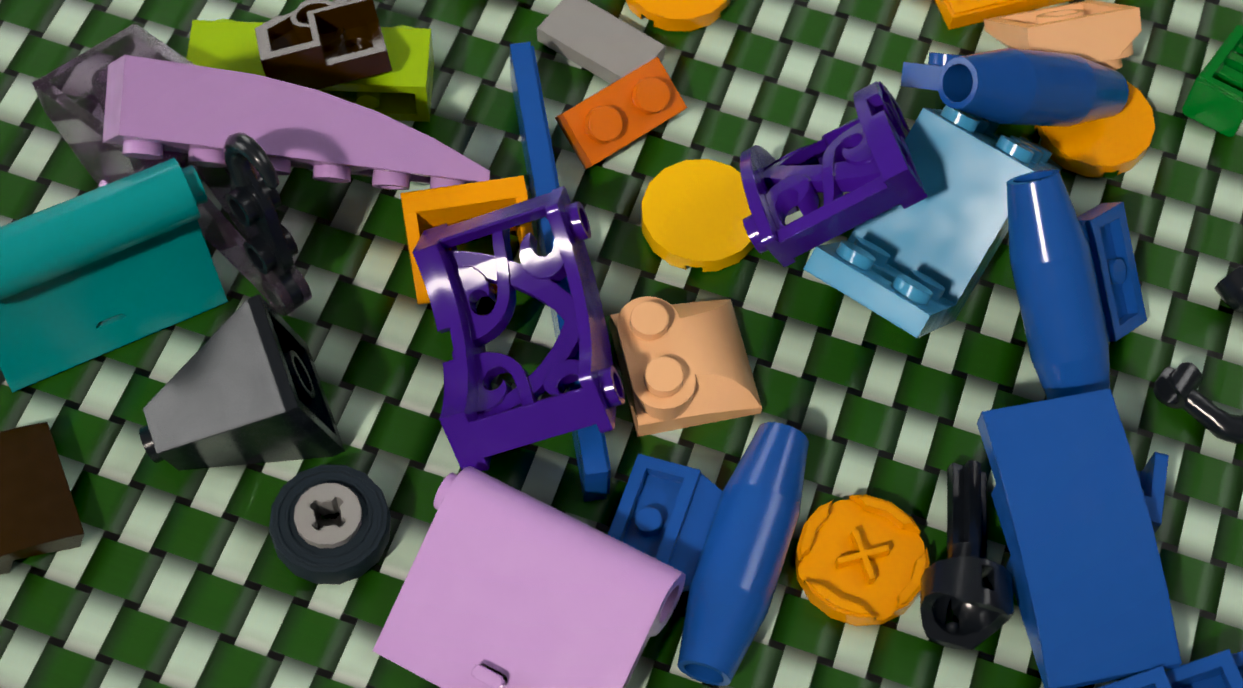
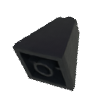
M260 294L247 299L143 408L147 425L139 429L141 442L149 457L155 463L166 460L179 471L334 457L345 452L307 343Z

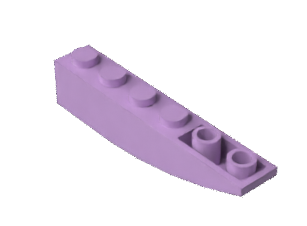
M123 55L108 64L102 143L123 145L122 155L126 157L159 160L163 159L164 151L187 153L188 164L223 168L227 167L224 157L226 139L231 134L240 132L252 137L262 147L274 166L277 175H290V168L297 167L313 169L312 179L323 182L348 183L351 182V174L372 177V187L387 190H408L410 182L430 184V189L488 181L490 179V171L435 138L378 111L316 89L257 74L131 55Z

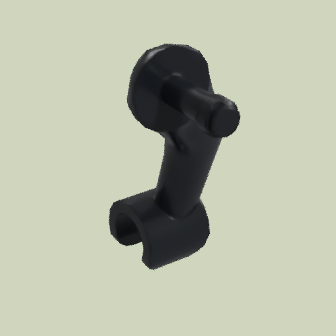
M1181 363L1176 370L1172 367L1164 369L1154 384L1153 392L1156 399L1168 407L1174 409L1182 408L1215 437L1223 441L1243 444V415H1233L1218 408L1197 390L1202 383L1203 377L1202 373L1193 363Z

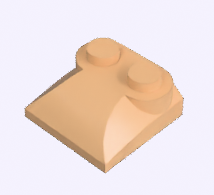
M1094 0L984 19L985 31L1007 48L1075 54L1113 70L1122 68V58L1134 54L1133 40L1142 31L1140 7Z
M644 296L628 302L621 309L620 313L610 315L609 328L637 437L761 414L762 405L731 299L670 304L661 298Z

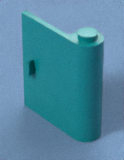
M172 158L0 227V369L12 393L228 302L198 223V219L201 218L198 205L208 202V199L193 165L181 169L177 160Z

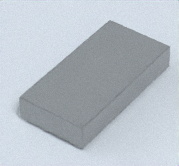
M562 0L537 28V41L610 84L657 56L660 61L665 56V45L587 0Z

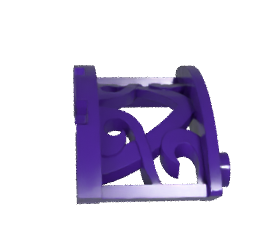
M876 81L855 92L853 99L858 117L824 134L822 140L794 150L778 160L758 145L741 153L740 173L751 215L743 219V224L752 244L760 254L769 250L785 268L796 262L795 257L901 204L903 209H906L928 198L905 142L910 129L898 103L881 81ZM817 192L824 193V206L818 208L819 196ZM800 209L803 216L785 225L786 216Z
M565 186L553 189L550 193L450 226L445 223L424 230L413 250V255L431 303L437 331L440 333L450 331L453 360L443 362L444 397L439 420L461 470L468 466L481 472L488 470L492 455L597 424L600 433L612 431L615 429L616 406L625 403L622 382L617 370L613 366L602 303L584 240L591 238L589 220L584 207L579 201L571 203ZM546 217L554 236L552 252L547 256L537 255L538 241L530 232L526 234L520 244L519 258L521 264L514 262L510 245V228ZM492 234L494 255L457 250V245ZM566 276L571 295L556 284ZM492 284H497V300ZM516 290L547 305L564 320L554 346L531 375L513 358L497 352H486L485 344L499 336L510 323L516 305ZM487 296L494 302L496 301L491 313L478 315L476 303L481 297ZM578 351H579V360L574 359ZM509 373L515 381L516 388L512 390V387L503 380L497 389L492 390L491 382L499 374ZM575 381L580 382L582 388L565 392L569 384ZM545 391L552 396L542 400L538 399Z

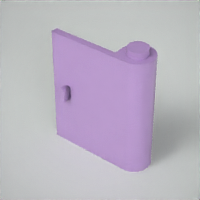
M471 466L465 467L458 475L453 472L448 474L440 484L434 498V508L437 510L436 515L375 644L373 652L440 688H626L649 637L659 634L671 617L683 591L686 575ZM483 665H487V666H489V667L495 669L496 671H498V672L504 674V675L507 677V680H508V681H506V680H505L501 675H499L498 673H496V672H494V671H492V670H490V669L484 667Z

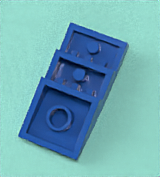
M1111 389L982 411L977 421V426L996 482L991 496L1011 555L1006 564V569L1012 574L1015 598L1044 688H1078L1127 678L1162 665L1164 670L1178 668L1182 663L1155 534L1134 458Z

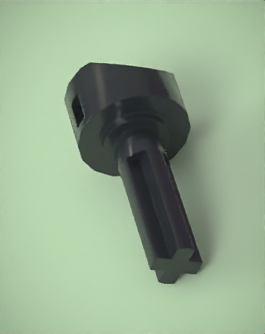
M968 460L964 466L952 463L947 469L946 559L937 561L925 569L921 577L920 611L922 626L926 636L931 641L944 647L960 650H973L1014 615L1012 574L1004 566L987 559L986 472H982L981 463L974 460ZM947 609H951L953 611V622L946 624Z

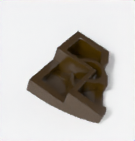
M306 0L300 3L291 13L276 16L255 28L260 61L265 76L319 90L392 71L373 0Z

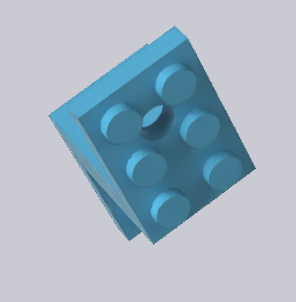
M945 105L943 110L923 108L908 133L905 142L928 198L906 209H903L901 204L856 226L847 241L841 240V242L816 246L803 269L912 336L919 338L956 320L1007 234V181L1030 172L1050 169L1060 171V169L1048 163L1052 152L1024 136L1018 138L1011 135L1009 138L995 133L1000 125L999 123L950 108Z

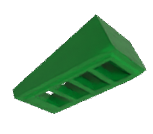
M1238 24L1196 78L1182 107V112L1185 116L1227 137H1233L1243 124V57L1234 53L1237 52L1243 55V26Z

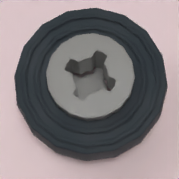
M319 465L299 472L282 486L271 506L269 533L278 558L294 575L315 584H342L361 577L380 560L390 539L391 515L382 490L365 473L346 465ZM340 513L336 519L330 518L325 520L321 518L322 515L327 516Z

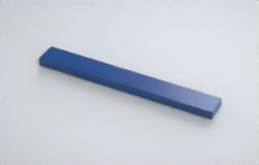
M530 42L510 44V76L532 199L559 188V181L534 46H531ZM546 217L535 220L541 256H547L552 252L554 236L549 221ZM566 276L556 284L571 295ZM551 309L555 338L557 340L564 320ZM579 351L574 359L579 360ZM575 381L569 384L565 392L582 388L580 382ZM597 424L572 431L584 502L607 499V494L610 493L611 466L605 433H600Z

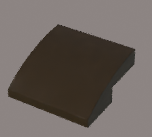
M48 422L0 432V575L10 573L13 560L77 548L81 546L84 537L80 518Z

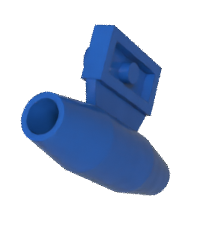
M1013 48L965 56L929 52L928 64L903 62L901 86L938 91L941 100L948 107L999 124L1069 127L1118 114L1126 105L1129 95L1125 77L1116 70L1075 54Z
M1041 170L1014 177L1007 181L1010 265L1031 361L1047 400L1109 389V342L1118 341L1147 321L1124 203H1101L1077 217L1059 170Z
M778 422L761 424L723 491L706 478L699 469L638 454L608 532L609 536L686 575L682 592L689 591L677 665L684 674L697 681L715 686L729 685L769 611L800 514L809 446L808 438L792 426Z

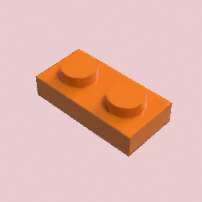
M657 56L558 115L555 119L582 165L587 169L687 109V106Z

